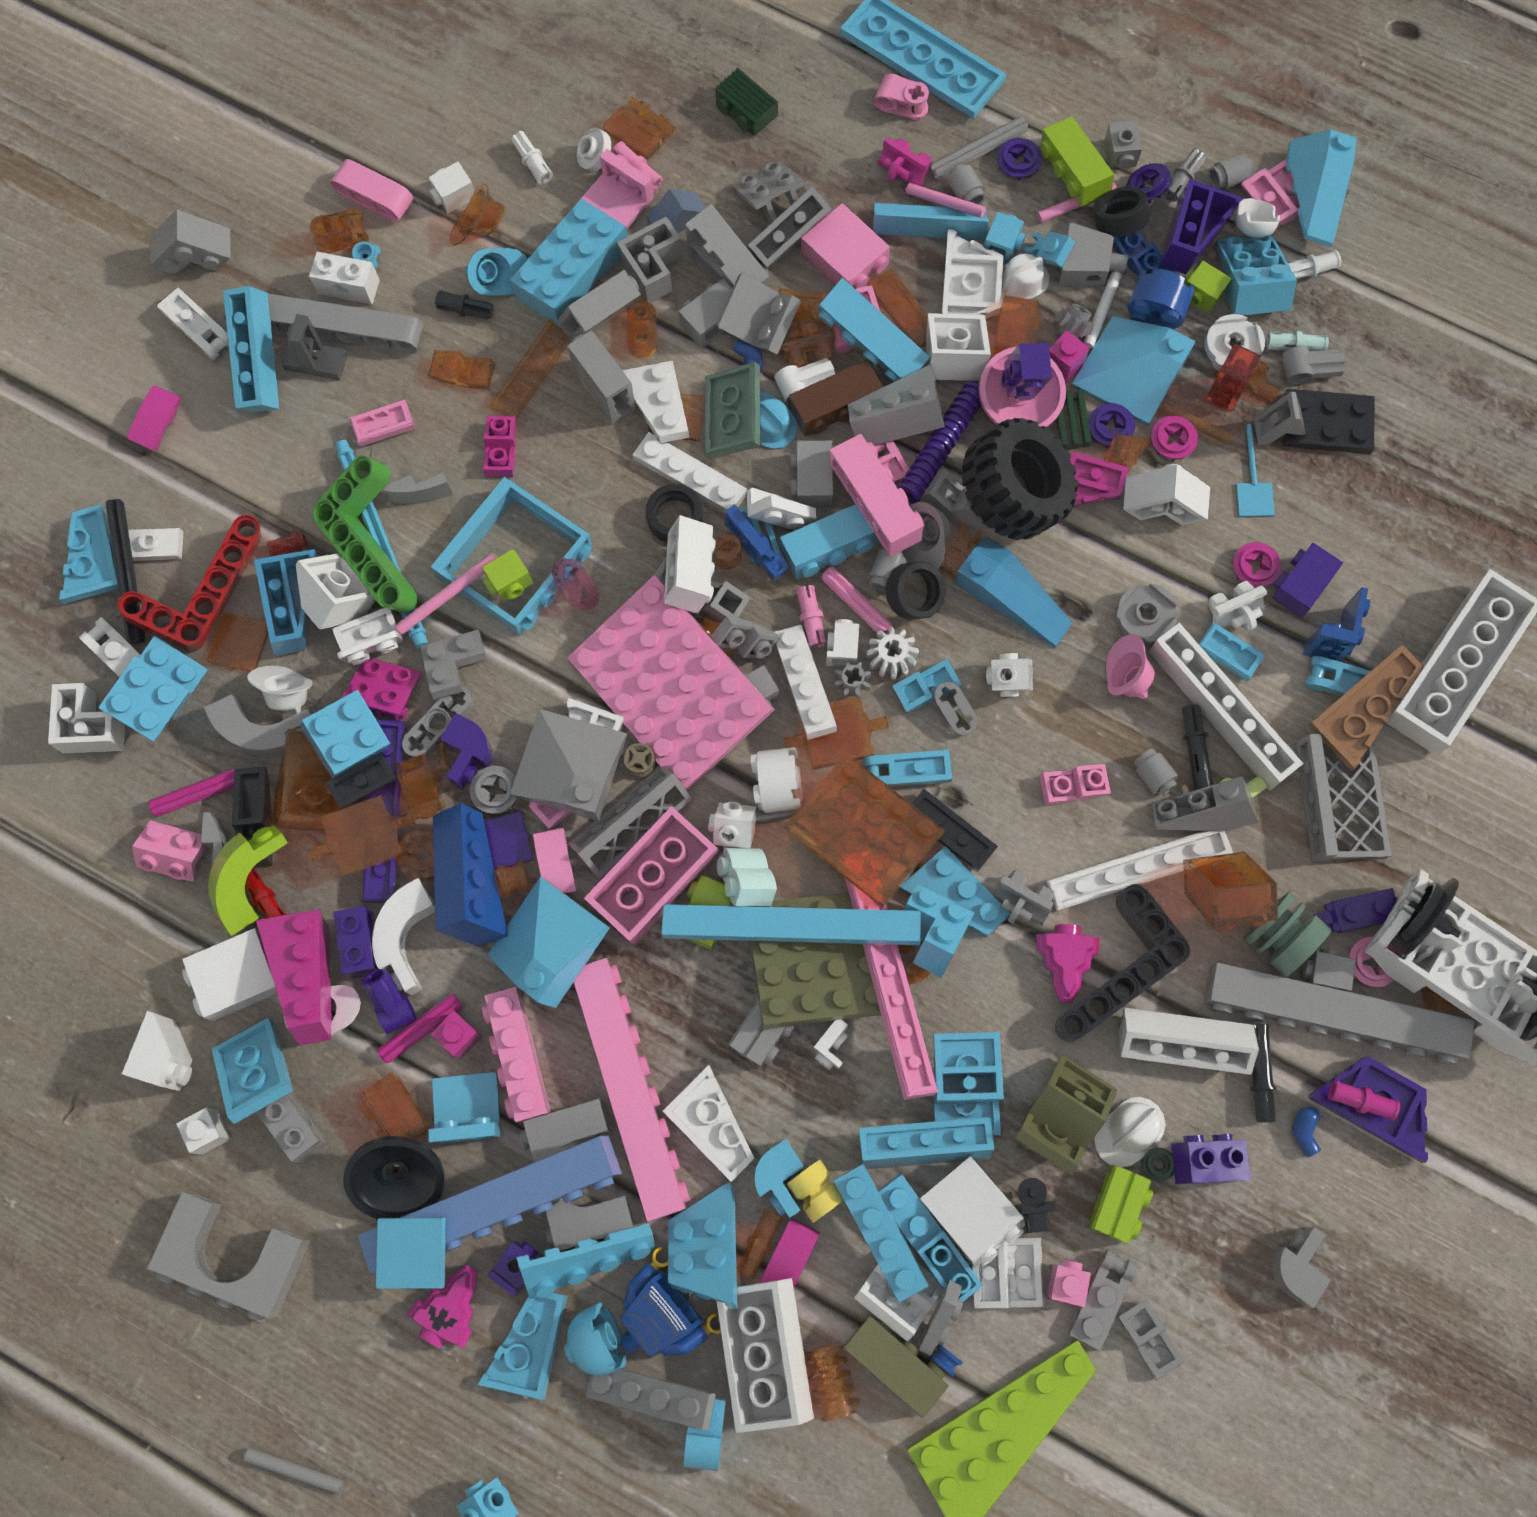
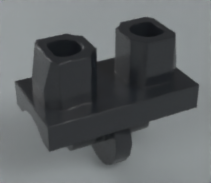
M1037 1178L1023 1180L1018 1187L1017 1193L1022 1204L1013 1206L1024 1217V1233L1051 1231L1048 1212L1056 1211L1055 1201L1045 1202L1047 1189L1041 1180Z

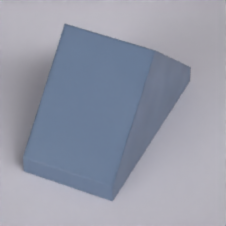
M669 189L649 214L647 221L651 225L667 216L677 233L686 229L685 224L706 207L696 192Z

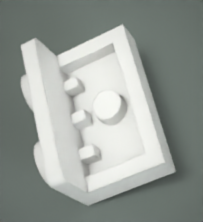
M750 488L747 490L749 518L791 530L800 529L805 524L816 520V508L759 489Z

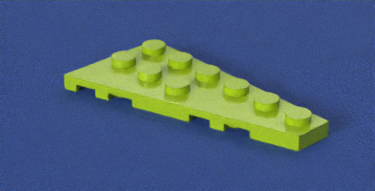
M1077 1339L906 1448L945 1517H984L1095 1374L1096 1368Z

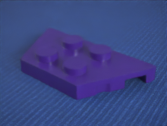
M1369 1056L1361 1058L1308 1096L1314 1102L1420 1163L1427 1162L1428 1152H1425V1132L1428 1131L1427 1117L1425 1115L1427 1089ZM1337 1080L1360 1089L1367 1087L1372 1089L1375 1094L1392 1100H1398L1400 1102L1399 1114L1392 1121L1369 1112L1362 1114L1357 1112L1354 1107L1337 1101H1331L1328 1099L1331 1083Z

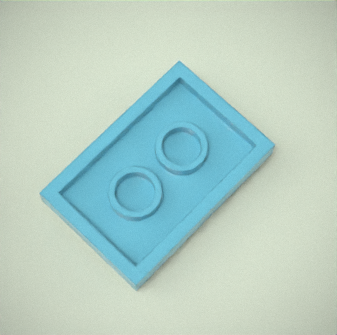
M269 1017L212 1048L226 1114L233 1124L293 1091L277 1029Z

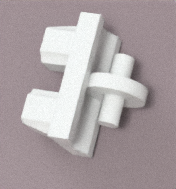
M1246 580L1234 588L1233 596L1235 598L1228 600L1223 593L1211 596L1209 598V609L1213 614V622L1222 628L1231 625L1237 628L1242 625L1247 631L1255 629L1257 627L1256 618L1263 615L1262 611L1265 610L1264 596L1267 595L1266 589L1262 585L1254 588Z

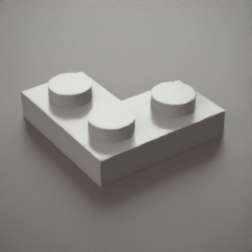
M479 630L420 646L429 690L433 700L463 692L458 668L487 660Z

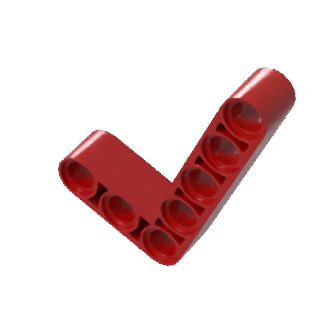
M241 515L235 519L184 613L178 612L139 592L130 591L124 593L118 601V609L124 620L184 650L192 652L201 649L205 645L261 541L262 535L258 520L251 515ZM249 526L255 529V533L250 537H244L239 534V531L244 527ZM230 552L241 554V559L235 563L226 561L225 557ZM219 577L225 578L228 581L226 586L220 589L211 586L212 581ZM133 602L142 604V608L138 613L129 614L126 612L129 604ZM203 603L213 606V610L207 615L199 614L197 608ZM160 616L171 618L168 626L163 628L156 627L154 623ZM189 629L199 632V636L193 641L184 640L183 634Z

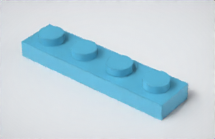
M864 1163L834 1179L840 1194L898 1302L929 1287L924 1274Z

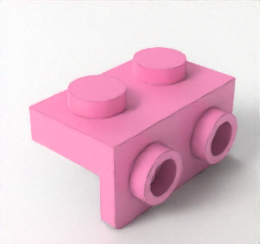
M150 820L133 844L132 849L135 865L138 868L148 872L164 874L177 880L182 879L194 882L197 877L195 866L207 849V846L201 843L202 834Z

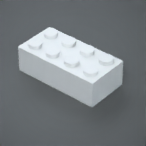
M792 1278L737 1286V1308H729L724 1303L717 1301L736 1433L796 1426L814 1419Z

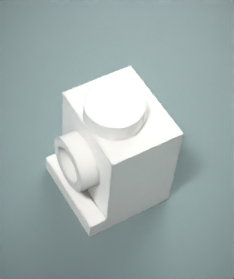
M847 619L835 621L834 632H828L827 650L831 651H827L826 666L845 667L846 661H849L850 665L857 664L859 624H855Z

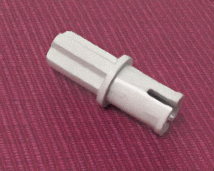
M518 131L511 137V141L523 157L521 160L522 164L530 169L539 185L549 182L553 177V172L541 157L542 152L533 147L523 131Z
M1333 250L1318 256L1308 255L1306 259L1289 263V266L1296 279L1306 276L1313 278L1318 273L1338 269L1341 267L1342 262L1340 253L1337 250Z

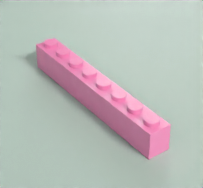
M604 958L586 964L575 979L574 985L647 1222H651L686 1210L685 1202L690 1201V1196L685 1181L678 1182L675 1170L680 1168L675 1149L668 1150L665 1138L670 1137V1132L665 1118L659 1119L655 1107L661 1105L655 1086L649 1088L646 1075L651 1074L645 1055L639 1057L636 1045L640 1044L641 1040L636 1025L630 1026L626 1014L631 1013V1008L626 994L620 996L617 984L622 982L616 964L611 966L609 960Z

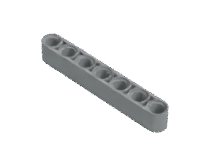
M268 294L272 333L287 335L289 326L293 325L296 314L308 316L319 339L323 341L407 354L417 352L423 323L413 316Z

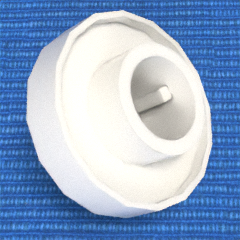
M591 128L584 133L577 148V161L580 167L591 172L599 171L602 168L600 156L606 149L611 151V140L607 132L598 128Z

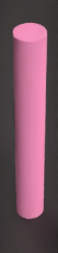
M1113 182L1112 190L1117 188V187H1116V184H1115L1114 182ZM1074 197L1037 212V220L1039 223H1043L1081 206Z
M912 183L907 185L906 194L980 218H983L986 213V207Z

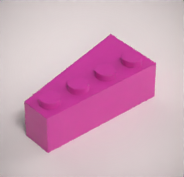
M318 909L256 920L287 1028L299 1046L332 1040L330 928L322 913Z

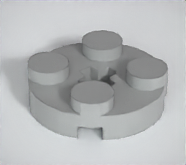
M1135 585L1129 588L1120 598L1115 614V622L1124 635L1136 634L1142 638L1144 646H1150L1176 625L1178 618L1177 605L1174 597L1159 585ZM1139 609H1152L1151 616L1154 619H1143Z

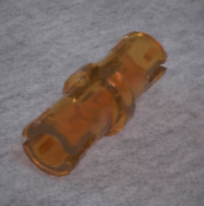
M766 1209L763 1210L752 1236L749 1235L746 1240L748 1245L736 1267L737 1272L753 1280L755 1279L766 1253H770L772 1249L770 1244L783 1220L782 1217Z

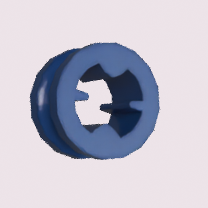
M938 1344L936 1346L938 1349L937 1353L932 1354L929 1358L954 1376L956 1374L954 1371L957 1365L961 1366L963 1362L942 1345Z

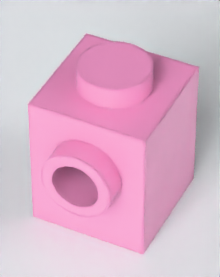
M1063 1259L1062 1266L1052 1264L1046 1298L1085 1307L1091 1273L1082 1271L1083 1264Z

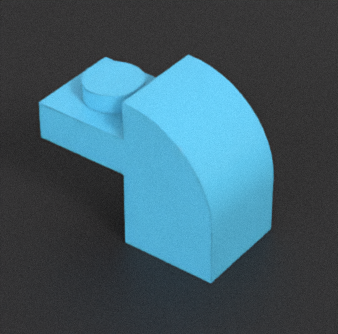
M786 1139L767 1151L758 1162L755 1171V1186L760 1198L772 1190L775 1196L770 1201L781 1216L786 1213L791 1218L801 1210L783 1182L802 1170L804 1166Z
M715 1398L708 1430H700L688 1426L684 1467L718 1471L726 1399Z

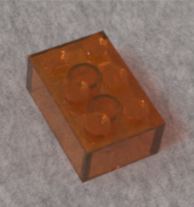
M1246 852L1183 859L1185 895L1212 928L1230 930L1235 925L1262 926L1267 921L1278 920L1277 883Z

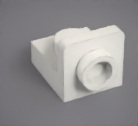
M841 1019L833 1022L813 1049L817 1053L815 1059L828 1070L832 1067L839 1070L843 1065L841 1060L829 1052L831 1048L837 1051L848 1038V1035L845 1033L848 1024Z

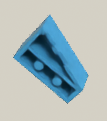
M315 549L254 559L274 656L305 651L310 617L301 608L296 563L298 560L317 557Z

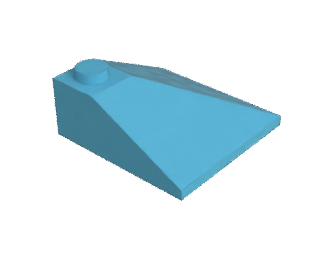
M1112 316L1071 386L1076 389H1083L1085 394L1105 404L1115 403L1124 406L1132 413L1135 420L1148 426L1188 359L1196 341L1168 327Z
M540 877L507 925L508 936L497 940L487 956L516 986L536 1002L556 1008L610 927L546 879Z

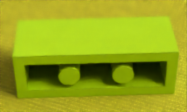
M1073 116L1042 129V139L1039 144L1041 154L1050 161L1055 175L1064 181L1069 195L1072 198L1075 197L1081 207L1096 201L1101 195L1112 190L1114 173Z

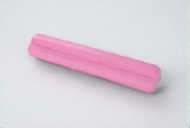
M829 567L824 571L822 581L876 633L879 630L885 634L888 633L892 623L834 567Z

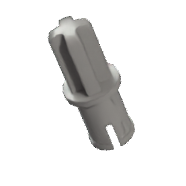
M1193 149L1182 165L1175 168L1174 176L1169 183V191L1162 192L1163 196L1169 192L1166 196L1167 200L1171 202L1178 201L1189 179L1195 180L1194 175L1205 161V153L1203 151Z

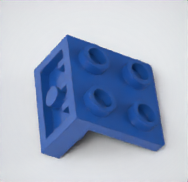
M1361 587L1344 606L1340 624L1322 623L1305 643L1303 655L1309 657L1321 656L1339 662L1346 655H1351L1353 648L1356 645H1360L1364 637L1365 628L1361 627L1362 618L1366 617L1370 607V599H1366L1368 588Z

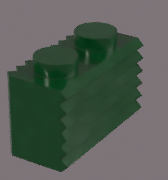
M736 68L731 75H728L715 88L716 106L723 114L732 116L740 129L743 131L748 130L753 136L757 135L778 116V101L739 68Z

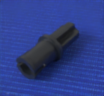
M439 290L435 299L437 309L459 313L461 317H465L467 314L490 319L493 315L494 306L492 303L471 299L468 294L456 295Z

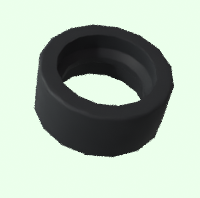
M1120 187L1110 190L1101 195L1093 207L1095 224L1098 231L1112 235L1114 238L1125 237L1138 232L1145 227L1150 219L1148 197L1143 190L1136 187ZM1122 210H1130L1122 214H1114Z
M668 484L658 488L650 496L646 504V518L652 534L660 541L666 543L668 541V532L671 528L662 526L657 518V511L663 503L670 500L686 502L692 510L691 519L702 522V505L697 494L690 488L680 484Z
M923 561L899 565L888 577L885 589L887 602L892 611L899 617L909 620L930 618L936 614L943 605L946 595L945 581L940 571L932 564ZM911 573H919L927 584L928 593L926 601L921 608H912L905 599L904 585Z

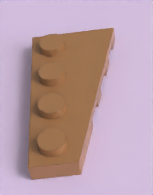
M1402 644L1312 721L1309 726L1316 734H1321L1322 740L1353 771L1424 666Z

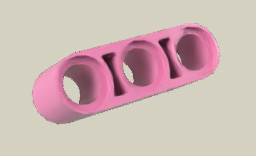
M346 159L330 181L332 188L343 197L393 222H398L414 200L411 192L404 186L350 159Z

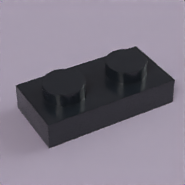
M382 752L325 783L343 812L398 780Z

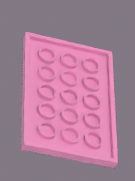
M653 575L567 658L615 714L624 717L623 724L635 738L652 749L655 761L659 766H665L671 770L688 791L775 709L726 653L716 645L711 636L689 611L664 604L665 584L659 577Z

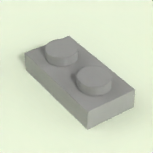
M949 1280L925 1327L919 1346L920 1351L931 1356L937 1343L942 1346L945 1343L950 1331V1326L947 1324L950 1319L956 1321L963 1306V1302L958 1300L962 1288L961 1285Z

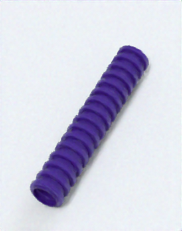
M966 382L963 385L958 396L955 397L954 402L946 411L945 416H943L945 427L935 429L932 432V436L929 437L928 442L919 452V456L916 457L914 463L910 466V470L902 478L901 484L897 486V488L904 490L909 503L920 502L921 497L936 473L943 466V462L947 460L948 455L965 432V428L968 427L969 422L972 421L974 415L978 412V408L981 407L979 384Z

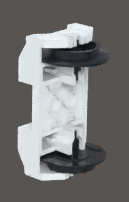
M1420 869L1406 880L1392 911L1371 939L1364 952L1373 957L1388 976L1413 993L1427 986L1474 1018L1476 1022L1473 1034L1498 1051L1526 1061L1533 1067L1537 1066V1043L1532 1047L1524 1042L1537 1037V950L1455 896L1459 886L1457 879L1452 878L1443 885H1440L1436 881L1430 880L1429 874ZM1394 937L1400 940L1397 955L1386 948Z

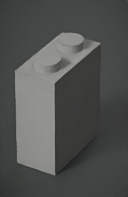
M623 270L569 305L558 318L557 323L570 342L578 335H585L591 330L594 332L626 311L641 295L638 283Z
M592 330L585 335L581 334L575 337L567 345L573 372L613 425L636 410L632 384Z

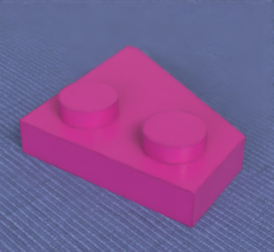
M1072 451L1070 462L1072 465H1075L1077 472L1075 479L1078 480V489L1075 492L1077 497L1074 506L1121 497L1129 467Z

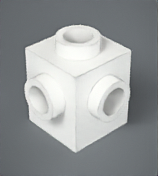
M1018 653L999 654V660H991V667H987V684L992 685V691H1000V697H1019V691L1033 690L1032 660L1028 658L1018 659ZM1011 670L1012 677L1010 680H1007L1006 674Z
M719 802L716 813L710 814L708 831L713 833V844L725 848L750 849L755 835L756 806L741 805L737 802Z

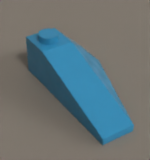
M988 536L973 549L958 570L955 580L956 586L1054 648L1057 647L1072 624L1070 619L1014 553Z

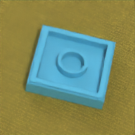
M446 1217L378 1219L376 1289L445 1287Z

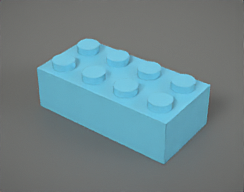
M581 198L510 279L516 299L559 326L557 320L565 309L591 292L619 260L617 242L628 237L626 226Z

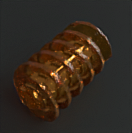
M840 1342L827 1344L804 1352L812 1354V1357L805 1362L806 1367L816 1368V1371L808 1376L809 1380L820 1382L812 1392L813 1394L824 1396L816 1406L817 1408L828 1409V1412L820 1418L821 1422L832 1421L853 1414L857 1410L852 1409L860 1403L858 1397L848 1396L856 1388L853 1383H844L852 1374L850 1370L840 1369L847 1362L846 1356L836 1355V1353L844 1348Z

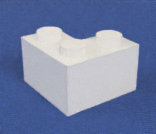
M1167 464L1164 468L1152 471H1140L1139 474L1126 477L1123 510L1140 521L1163 515L1170 517L1180 525L1208 520L1210 487L1178 464Z
M84 683L52 684L48 744L61 753L124 751L125 724L103 711L96 712L97 694Z

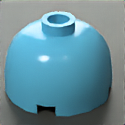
M600 1302L586 1308L574 1317L568 1328L567 1343L564 1345L565 1354L569 1362L575 1363L580 1370L593 1376H603L618 1371L626 1365L627 1359L626 1352L620 1354L618 1344L620 1343L622 1333L617 1321L608 1308L601 1310L603 1303Z

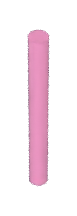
M490 553L395 625L397 630L403 635L482 576L484 574L482 567L495 560L496 557Z

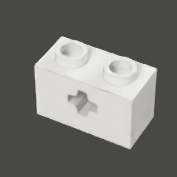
M322 252L316 253L309 275L318 295L369 305L373 304L380 282L372 262Z

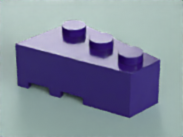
M1189 179L1177 201L1160 266L1186 275L1230 221L1243 198Z

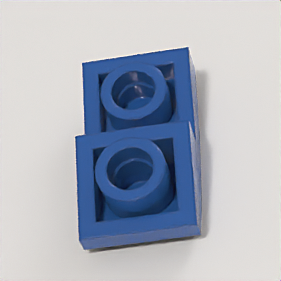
M1140 230L1125 237L1114 238V249L1118 254L1128 255L1127 266L1137 277L1144 270H1146L1145 274H1152L1153 269H1167L1160 266L1162 255L1155 243L1149 246Z

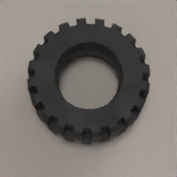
M1024 418L1002 421L968 447L962 464V471L965 472L962 475V485L966 486L965 496L967 501H971L974 506L972 510L976 516L980 515L983 519L982 523L988 528L993 527L995 533L1004 537L1008 535V538L1015 540L1031 539L1063 521L1071 513L1077 497L1075 493L1078 489V480L1075 479L1077 472L1075 465H1072L1070 462L1071 455L1068 450L1065 451L1061 444L1063 442L1057 436L1054 437L1050 434V429L1046 426L1040 427L1036 421ZM1013 468L1022 477L1026 485L1027 491L1018 482L1013 472Z

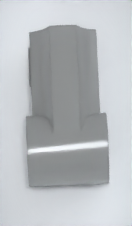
M1299 346L1288 349L1282 354L1286 381L1290 385L1304 384L1313 378L1342 376L1345 371V354L1341 352V349L1309 351L1307 347Z

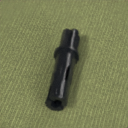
M1191 704L1182 709L1186 732L1183 739L1186 740L1195 791L1211 786L1213 782L1206 744L1208 732L1204 731L1201 707L1198 704Z
M1253 1024L1259 1051L1252 1071L1253 1087H1250V1091H1254L1257 1122L1272 1123L1276 1120L1274 1091L1277 1090V1086H1274L1272 1075L1270 1027L1268 1024H1259L1258 1029V1026Z

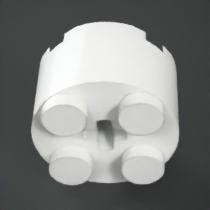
M795 747L758 751L757 754L751 755L752 772L755 773L756 780L759 783L758 785H753L755 803L758 804L759 811L763 810L764 813L803 808L801 804L803 795L800 767L795 766V759H798Z

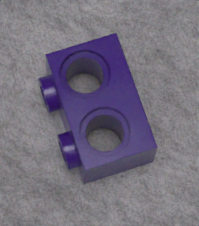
M366 906L335 911L333 913L341 974L349 979L366 977L369 972L378 968L372 948V936L375 925L374 912Z

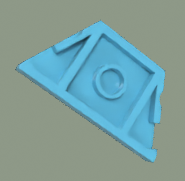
M730 1182L669 1220L668 1283L673 1289L684 1293L692 1292L699 1298L708 1301L713 1299L734 1309L737 1308L735 1188Z

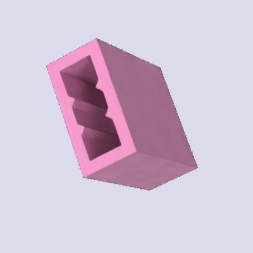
M843 203L801 238V254L835 285L843 277L855 289L865 287L869 278L875 273L880 274L889 264L890 246Z

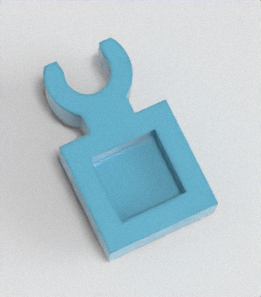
M1036 232L1032 234V237L1037 243L1033 247L1026 246L1024 250L1037 258L1042 257L1045 264L1062 267L1076 241L1069 235L1049 232L1047 237L1044 238L1040 233Z

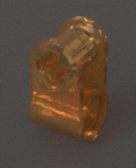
M347 209L343 212L320 215L315 217L310 223V231L315 244L324 253L353 248L359 242L369 241L368 234L363 228L364 215L358 209Z

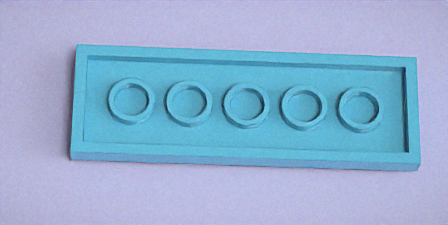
M864 0L840 28V35L910 80L925 84L929 92L973 120L1006 80L1007 74L889 0Z

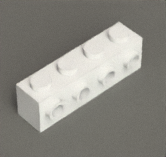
M1124 1007L1118 1031L1121 1057L1251 1075L1259 1051L1254 1025Z

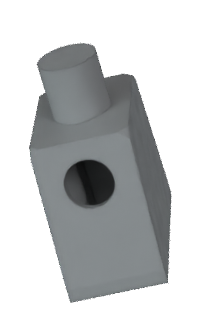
M1075 223L1069 224L1066 235H1069L1076 242L1060 269L1059 286H1103L1109 270L1125 273L1128 255L1112 253L1114 241L1112 235Z

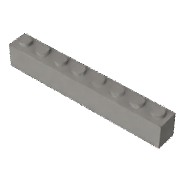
M1218 962L1209 968L1204 1004L1213 1006L1212 1011L1222 1014H1232V1011L1245 1013L1244 1018L1248 1020L1263 1022L1264 1018L1276 1020L1277 1026L1289 1029H1296V1025L1307 1027L1308 1033L1319 1036H1328V1032L1341 1035L1340 1040L1350 1043H1360L1361 1040L1373 1042V1048L1392 1051L1393 1047L1404 1049L1405 1055L1416 1058H1425V1054L1437 1057V1062L1447 1065H1457L1459 1061L1470 1059L1475 1020Z

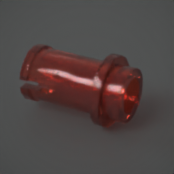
M294 530L291 532V535L267 541V547H271L268 551L272 557L304 551V549L308 548V543L302 531L297 532Z

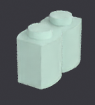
M724 848L722 857H719L717 860V873L719 876H722L725 883V894L727 897H730L733 905L772 906L777 886L772 871L768 869L767 859L762 849Z

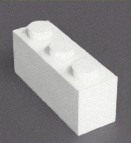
M679 515L668 532L664 604L698 614L704 604H708L711 601L714 587L711 586V577L715 568V564L712 562V553L716 543L715 539H712V525Z

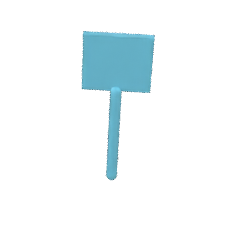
M1247 424L1246 432L1251 483H1236L1239 517H1274L1272 483H1257L1252 425Z

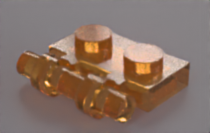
M631 97L627 102V107L631 111L628 112L620 107L603 125V128L610 137L618 142L623 141L636 155L643 156L648 161L664 144V136L660 133L664 132L669 136H673L676 132V126L671 124L670 119L665 115H658L651 110L650 105L643 100L639 102L634 97ZM646 119L651 124L647 125L641 120Z

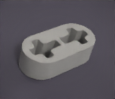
M953 682L941 683L935 690L934 698L937 705L956 733L960 735L971 734L978 725L975 711L957 684ZM944 687H947L949 690H956L957 694L954 695V700L958 706L952 708L948 701L942 702L940 700ZM959 708L965 716L971 715L973 718L970 722L971 728L968 730L964 727L958 728L956 726L959 718L955 711Z

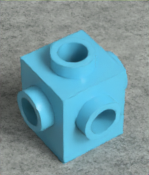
M498 1477L486 1485L481 1479L464 1492L467 1499L456 1506L461 1517H516L519 1514L510 1499L508 1490L501 1484Z

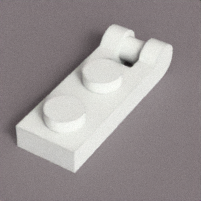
M179 287L157 305L159 310L212 361L219 356L218 352L225 346L229 347L227 332ZM214 334L217 338L209 344L206 340Z
M100 617L95 622L96 626L88 633L85 631L79 638L120 677L134 656L139 658L141 654L105 619ZM107 634L110 638L101 646L97 641Z

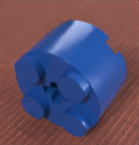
M1153 269L1152 274H1145L1146 270L1141 271L1127 306L1128 312L1131 314L1130 320L1168 327L1173 330L1181 327L1195 292L1194 286L1192 284L1190 288L1184 284L1186 278L1172 271Z

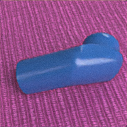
M1312 1106L1300 1109L1292 1126L1293 1136L1307 1158L1321 1151L1312 1135L1317 1122L1320 1120V1113Z

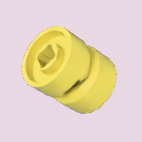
M821 1160L812 1164L786 1184L796 1200L804 1201L802 1208L812 1223L844 1201L836 1184L830 1183L829 1178L831 1174Z

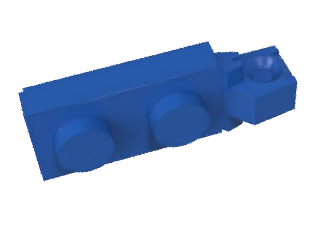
M735 504L728 508L724 525L759 568L763 567L773 581L787 573L789 566L783 556L774 554L766 536L762 533L758 534L753 528L752 520L748 517V514L744 511L740 512Z

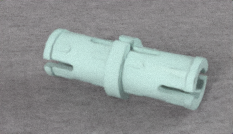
M1269 331L1266 337V350L1286 351L1301 346L1307 347L1309 351L1327 350L1329 344L1328 335L1303 334L1302 331H1295L1294 333Z

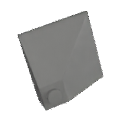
M539 709L510 796L599 821L627 738V733Z

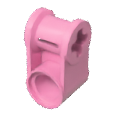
M886 74L874 98V104L883 112L897 114L911 120H920L928 113L927 99L929 90L921 82L905 79L896 74Z

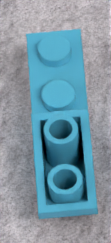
M901 1173L878 1189L900 1232L943 1290H945L949 1280L961 1285L962 1288L958 1300L963 1302L983 1286Z

